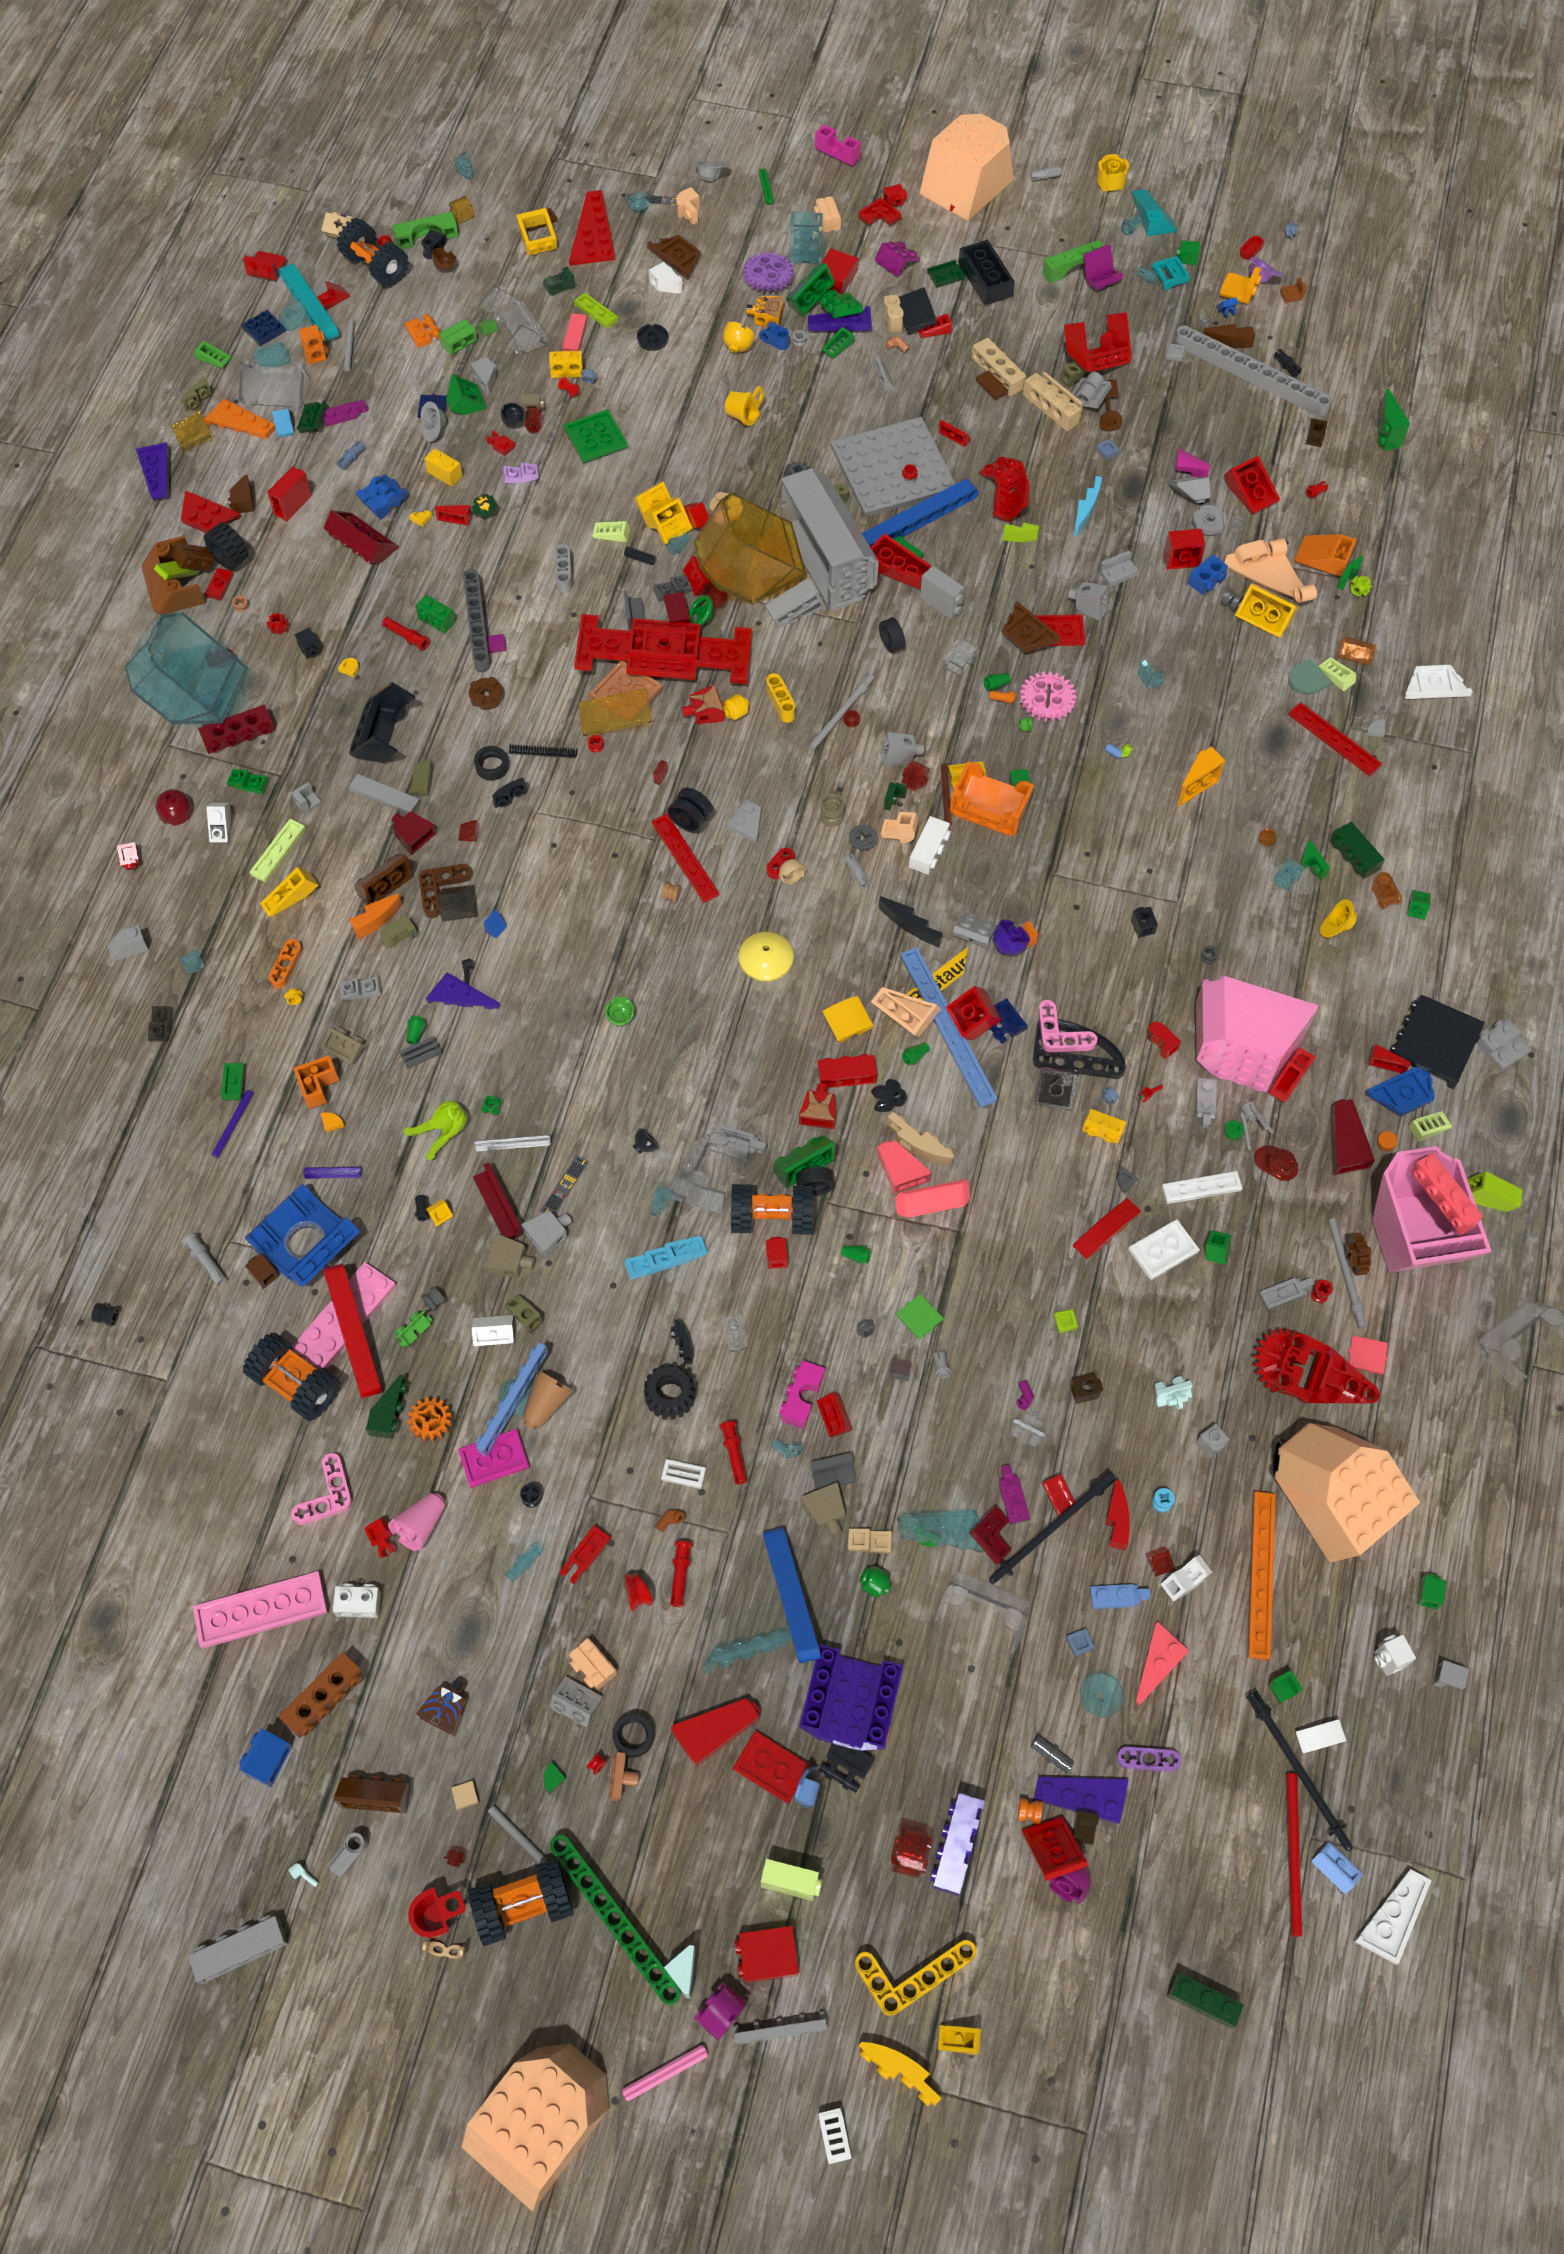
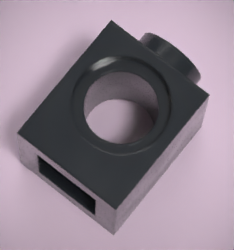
M310 627L294 634L297 645L306 659L322 653L320 643Z
M1151 906L1139 907L1133 910L1131 922L1137 937L1155 934L1158 923Z

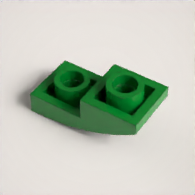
M232 769L226 784L239 790L263 794L269 779L266 775L250 774L248 770Z

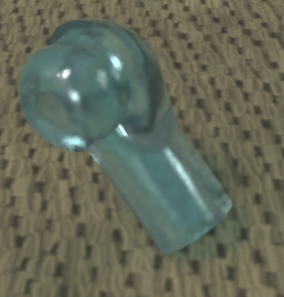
M778 1438L771 1444L785 1458L796 1457L803 1450L802 1445L798 1442L785 1445Z

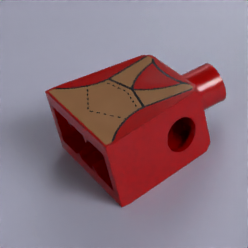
M715 685L690 694V705L681 707L683 717L693 715L697 724L724 721V709Z
M818 1083L816 1091H807L799 1113L798 1125L835 1129V1098L833 1093L827 1092V1084Z

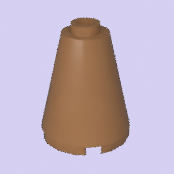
M538 1371L522 1419L525 1420L523 1424L533 1430L535 1427L540 1428L567 1400L573 1390L547 1374Z

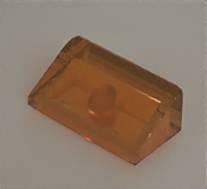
M1343 637L1337 658L1371 666L1376 644Z

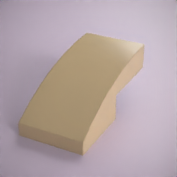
M849 1529L848 1550L892 1554L893 1532Z

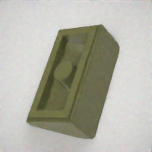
M431 759L414 764L411 795H429L432 773Z

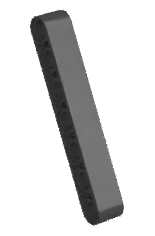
M467 569L463 573L472 656L475 669L483 673L489 670L490 661L478 572L474 569Z

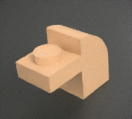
M690 187L678 194L676 203L678 217L684 216L693 225L698 223L697 210L700 209V198L694 189Z
M899 812L897 820L885 819L881 830L882 838L899 839L900 843L911 842L915 837L919 822L917 813Z

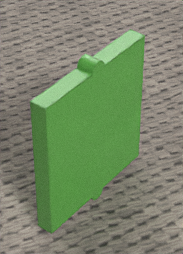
M921 1294L911 1302H907L906 1306L896 1313V1316L919 1340L929 1331L932 1332L934 1327L944 1320Z

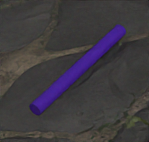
M246 1090L211 1154L213 1157L219 1158L254 1094L252 1091Z

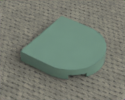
M1311 659L1294 666L1288 677V683L1295 692L1307 693V695L1317 693L1330 686L1331 683Z

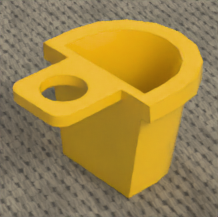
M757 386L753 395H751V392L731 391L725 401V413L740 420L743 425L752 426L760 416L758 408L765 397L762 387ZM758 392H759V393H760V398H759V400L757 401V394H758Z

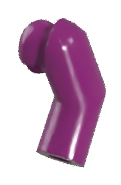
M1024 1380L1018 1383L1022 1395L1016 1404L1021 1410L1028 1409L1034 1399V1394L1028 1381Z

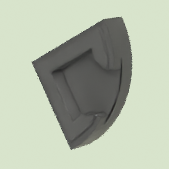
M1122 1166L1117 1179L1122 1192L1126 1193L1138 1178Z

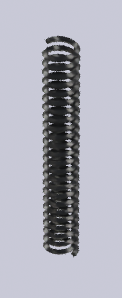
M509 744L508 754L576 758L578 749L576 748L575 755V748H573L572 755V748H568V752L567 748H565L564 753L563 747L561 754L560 747L558 755V747L557 749L554 747V752L553 747H551L550 753L549 746L547 754V746H543V751L542 746H540V752L539 746H537L536 753L535 745L533 753V745L532 747L529 745V751L528 745H526V752L525 745H523L522 753V744H518V750L515 744V751L514 744H512V751L511 744Z

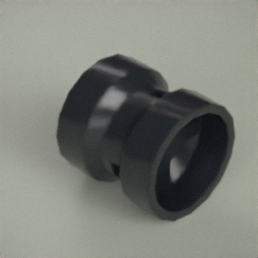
M96 1303L92 1310L91 1320L92 1322H104L108 1326H114L118 1320L119 1308L115 1306L106 1307L103 1303Z

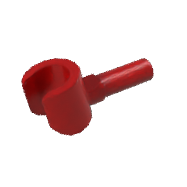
M1163 1085L1151 1089L1145 1087L1138 1095H1144L1145 1098L1142 1101L1146 1102L1155 1092L1163 1089Z

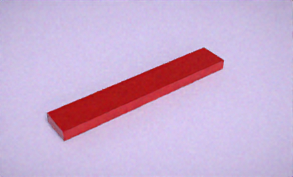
M1302 702L1289 712L1288 716L1369 777L1381 767L1382 762Z
M668 814L652 820V826L701 901L706 903L718 897V890Z

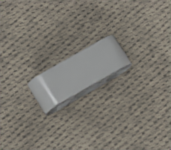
M559 544L555 547L556 584L558 591L561 593H568L572 589L570 548L566 544Z

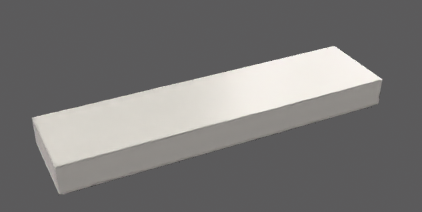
M1234 1171L1162 1184L1161 1188L1166 1204L1238 1192L1242 1190V1185L1238 1172Z

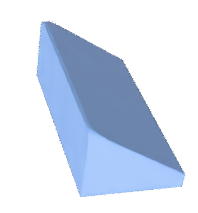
M1329 1841L1312 1860V1863L1344 1894H1347L1363 1875Z

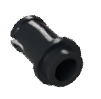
M418 1195L415 1197L416 1212L414 1215L418 1221H426L429 1218L426 1210L428 1208L427 1196Z

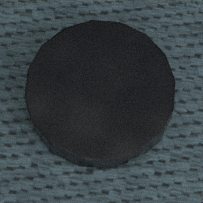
M659 324L644 325L637 332L639 346L647 351L660 350L668 343V332Z

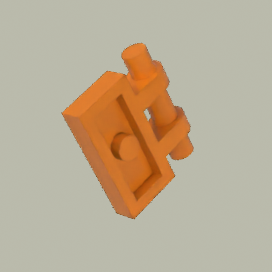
M427 313L423 315L424 321L416 318L404 323L405 329L417 348L431 344V338L433 337L440 339V329L438 326H435L434 319Z

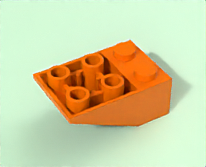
M1342 534L1304 536L1294 561L1341 577L1347 567L1357 539Z

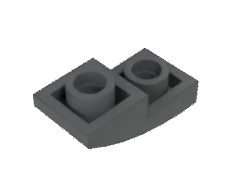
M686 575L671 577L670 582L654 584L653 591L658 601H664L663 596L678 592L685 594L692 590Z

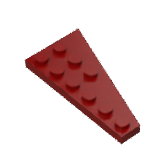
M602 190L586 193L569 258V266L615 260Z

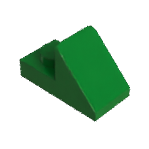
M1310 840L1307 842L1298 871L1311 867L1313 874L1317 875L1319 880L1327 877L1330 867Z

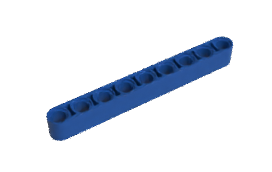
M964 479L863 532L862 535L870 547L884 533L892 539L898 536L904 537L974 500L978 496L979 490L969 479Z

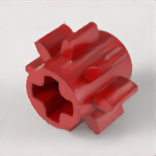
M274 613L268 616L270 621H267L266 624L270 628L271 633L280 635L287 631L286 626H289V622L284 614Z

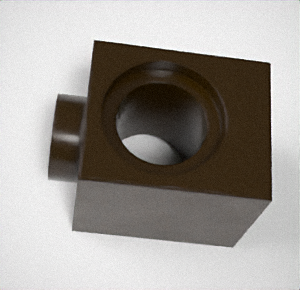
M1311 418L1306 445L1322 447L1328 421Z
M1095 1373L1073 1378L1070 1383L1075 1404L1099 1399L1101 1391H1103L1102 1382L1100 1379L1097 1380ZM1088 1385L1092 1388V1391H1085L1082 1386Z

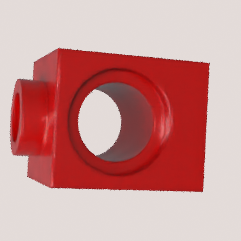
M772 1237L766 1240L768 1269L788 1267L786 1239Z

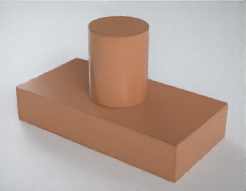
M617 1752L613 1755L608 1800L618 1801L621 1798L622 1784L637 1786L638 1772L624 1771L626 1753Z

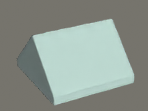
M689 1945L664 1967L683 1995L690 1999L696 1952L693 1945Z

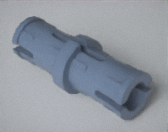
M356 441L336 462L337 466L344 470L365 449L364 444Z

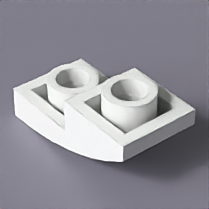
M1340 1719L1296 1731L1303 1753L1347 1741Z

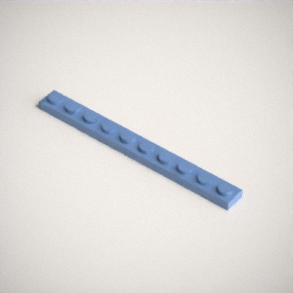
M916 947L900 953V958L922 1000L942 1008L933 1021L979 1108L997 1102V1096L967 1040L962 1038L947 1011L946 1006L948 1004L920 951Z

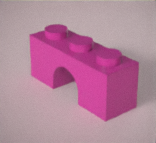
M824 124L815 133L816 149L851 166L861 158L860 141L848 136L841 143L836 137V130Z
M803 1360L800 1367L796 1366L793 1374L795 1378L793 1385L789 1384L786 1392L788 1399L786 1403L782 1402L779 1410L782 1422L805 1429L811 1413V1404L802 1401L799 1396L808 1390L819 1392L825 1376V1368Z

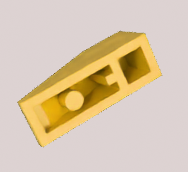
M297 867L260 904L267 915L272 917L306 898L319 884L310 872Z

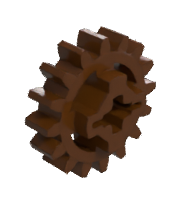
M1361 1232L1349 1234V1237H1347L1348 1242L1345 1245L1346 1261L1349 1262L1355 1276L1367 1275L1370 1271L1369 1266H1371V1248L1368 1247L1367 1241H1364V1235Z

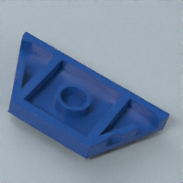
M1415 1067L1368 1089L1365 1093L1399 1116H1404L1421 1108L1435 1099L1430 1072L1419 1067Z

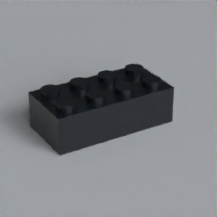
M988 239L959 249L958 263L985 305L1013 296L1015 281Z

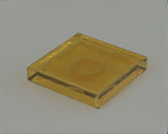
M200 411L171 425L183 452L212 437Z

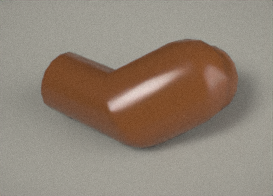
M681 1510L666 1511L656 1523L655 1528L663 1532L669 1524L683 1522L685 1514Z

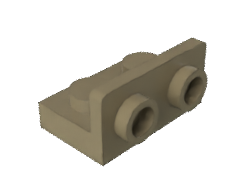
M338 1026L337 1029L330 1027L320 1048L354 1065L362 1048H367L368 1045L363 1043V1038L357 1035H353V1037L348 1035V1030Z

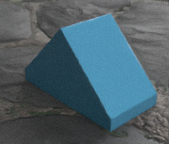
M290 409L272 411L278 437L294 435Z

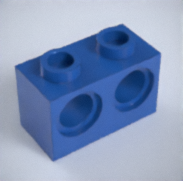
M1211 555L1190 572L1188 584L1203 595L1207 591H1211L1219 581L1222 582L1226 578L1228 565L1215 555Z

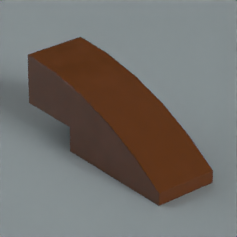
M1235 324L1204 328L1203 332L1204 335L1231 348H1251L1256 336L1252 326L1236 328Z

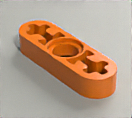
M290 939L285 942L269 974L270 983L274 988H283L287 984L302 953L301 945L296 939ZM294 946H296V949H292V951L290 952L289 948H293ZM283 961H290L289 966H280Z

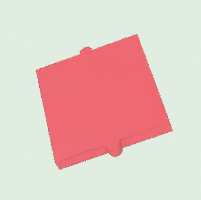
M1352 1336L1351 1346L1348 1350V1362L1356 1369L1383 1375L1385 1361L1388 1359L1386 1357L1388 1343Z

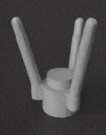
M1254 1101L1244 1104L1241 1107L1243 1113L1240 1114L1248 1150H1251L1247 1119L1249 1121L1258 1119L1263 1127L1268 1129L1270 1134L1274 1133Z

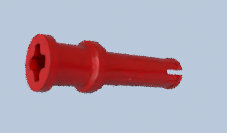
M389 617L383 619L382 623L384 624L382 626L406 639L407 643L416 645L421 651L428 647L429 637L422 636L417 630H410Z
M727 1421L721 1423L719 1429L723 1433V1446L727 1448L735 1485H740L748 1482L739 1446L741 1438L737 1434V1422Z
M675 1541L676 1551L675 1559H672L674 1577L670 1606L683 1607L687 1568L691 1565L689 1557L693 1543Z

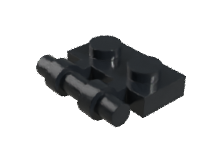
M833 1744L826 1755L828 1759L833 1761L831 1766L829 1767L822 1762L818 1770L824 1773L825 1777L829 1780L834 1779L842 1784V1788L847 1791L850 1789L857 1793L860 1785L853 1781L854 1778L858 1776L864 1780L875 1759L860 1750ZM839 1765L850 1772L847 1777L836 1771Z

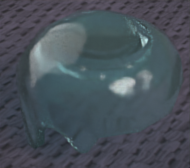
M638 191L637 194H628L626 199L627 205L636 211L645 210L650 204V193L646 191L644 195L641 191Z

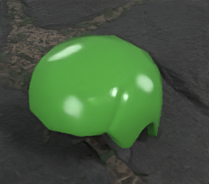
M617 996L606 1006L605 1016L608 1022L614 1026H624L633 1018L634 1005L627 997Z

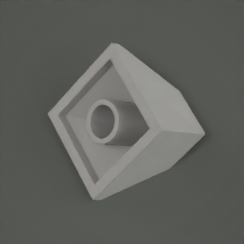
M1197 476L1167 481V485L1189 500H1195V503L1205 502V499L1211 498L1209 477Z

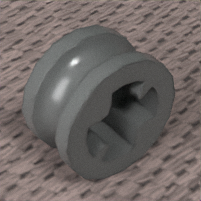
M1211 945L1205 946L1201 953V960L1206 964L1215 963L1219 954L1217 948Z

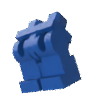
M382 475V477H374L367 487L363 490L359 489L355 493L361 502L381 520L390 512L392 506H399L401 500H406L408 491L404 488L400 489L395 479Z

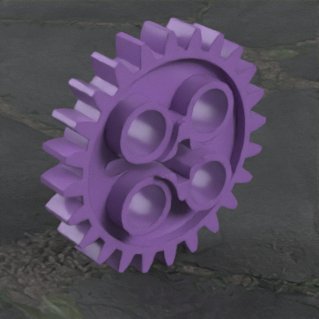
M766 251V254L760 252L759 256L754 254V258L749 257V261L746 260L743 270L744 281H747V285H751V289L756 287L757 292L762 289L763 293L766 290L771 293V290L777 292L778 288L783 290V286L788 287V283L791 284L794 274L793 264L790 263V259H786L785 255L780 257V253L775 255L774 251L771 254Z

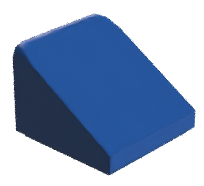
M496 910L484 921L486 933L494 938H497L507 927Z

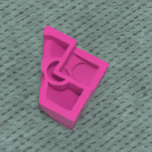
M1178 448L1175 470L1191 472V477H1208L1209 463Z

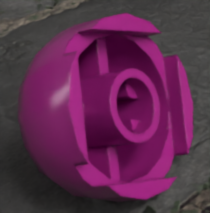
M1086 1867L1049 1880L1051 1882L1049 1887L1055 1894L1070 1903L1073 1899L1078 1900L1076 1904H1080L1085 1899L1091 1885V1877Z

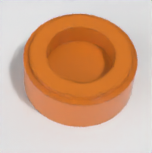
M1390 1131L1382 1132L1377 1138V1145L1383 1151L1393 1150L1398 1142L1396 1135Z

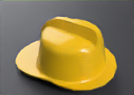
M1344 899L1338 902L1323 921L1320 927V934L1323 937H1333L1339 932L1350 930L1355 925L1357 913L1354 911V905L1350 900Z

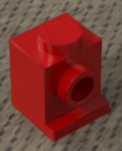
M901 184L883 188V199L893 207L904 205V200L907 199V192Z

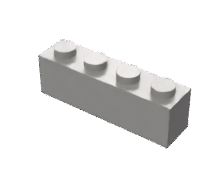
M267 1915L259 1919V1923L252 1927L245 1925L237 1929L238 1933L230 1937L229 1935H224L215 1940L216 1943L207 1947L206 1944L195 1948L194 1953L188 1957L196 1982L204 1984L288 1945L280 1919L276 1916Z

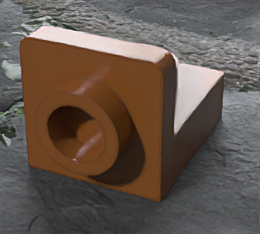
M1300 277L1297 278L1296 285L1281 287L1280 294L1284 303L1303 300L1304 293H1306V284L1303 283Z

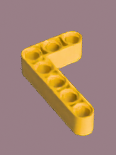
M961 1941L895 1988L892 1987L874 1956L868 1952H862L857 1956L855 1969L881 2012L888 2017H892L969 1964L975 1958L977 1951L971 1941ZM960 1947H969L972 1952L971 1957L963 1958L960 1955ZM868 1958L871 1961V1968L868 1970L861 1969L859 1967V1960ZM949 1959L953 1964V1969L951 1971H944L941 1967L942 1960ZM923 1973H932L934 1983L931 1985L925 1984L922 1980ZM875 1978H880L884 1983V1988L880 1991L872 1988L871 1982ZM911 1985L915 1988L916 1994L913 1998H908L904 1995L903 1988L905 1986ZM891 1998L896 2001L897 2008L895 2011L886 2010L884 2006L886 1999Z

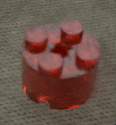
M900 1826L897 1832L902 1833L900 1838L895 1837L891 1855V1863L895 1864V1866L891 1867L890 1870L891 1872L918 1878L922 1873H926L928 1860L925 1859L926 1850L929 1851L931 1848L932 1837L928 1836L927 1832Z

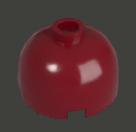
M169 789L161 793L155 804L159 819L164 824L168 823L172 824V826L188 821L193 811L189 797L177 789Z

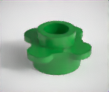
M486 1096L481 1111L498 1115L499 1107L503 1102L495 1096Z

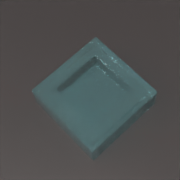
M196 950L179 958L187 975L205 967Z

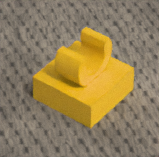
M443 1199L426 1209L436 1227L453 1217Z

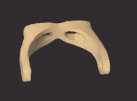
M424 1940L422 1951L438 1957L445 1956L450 1959H461L464 1957L465 1947L451 1945L446 1948L440 1942ZM437 1946L441 1947L443 1952L435 1953L434 1948ZM457 1949V1955H450V1950Z

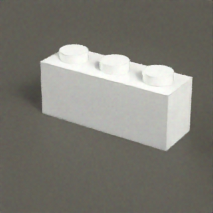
M931 816L929 817L910 856L909 868L928 875L931 869H935L938 862L937 857L942 855L945 845L943 844L945 841L948 842L951 836V831H949L950 823Z

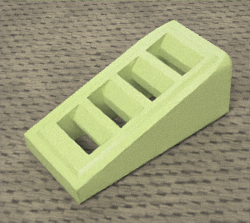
M627 521L595 523L593 538L628 542L630 527Z
M1331 657L1318 666L1322 673L1343 691L1356 682V673Z
M1443 1111L1417 1118L1411 1121L1408 1127L1417 1141L1420 1142L1451 1129L1452 1125ZM1437 1118H1440L1444 1124L1443 1126ZM1433 1120L1435 1121L1438 1127H1435V1125L1432 1122Z

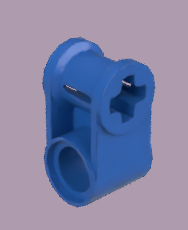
M769 322L767 328L759 332L763 342L779 350H785L790 345L788 329L774 322Z

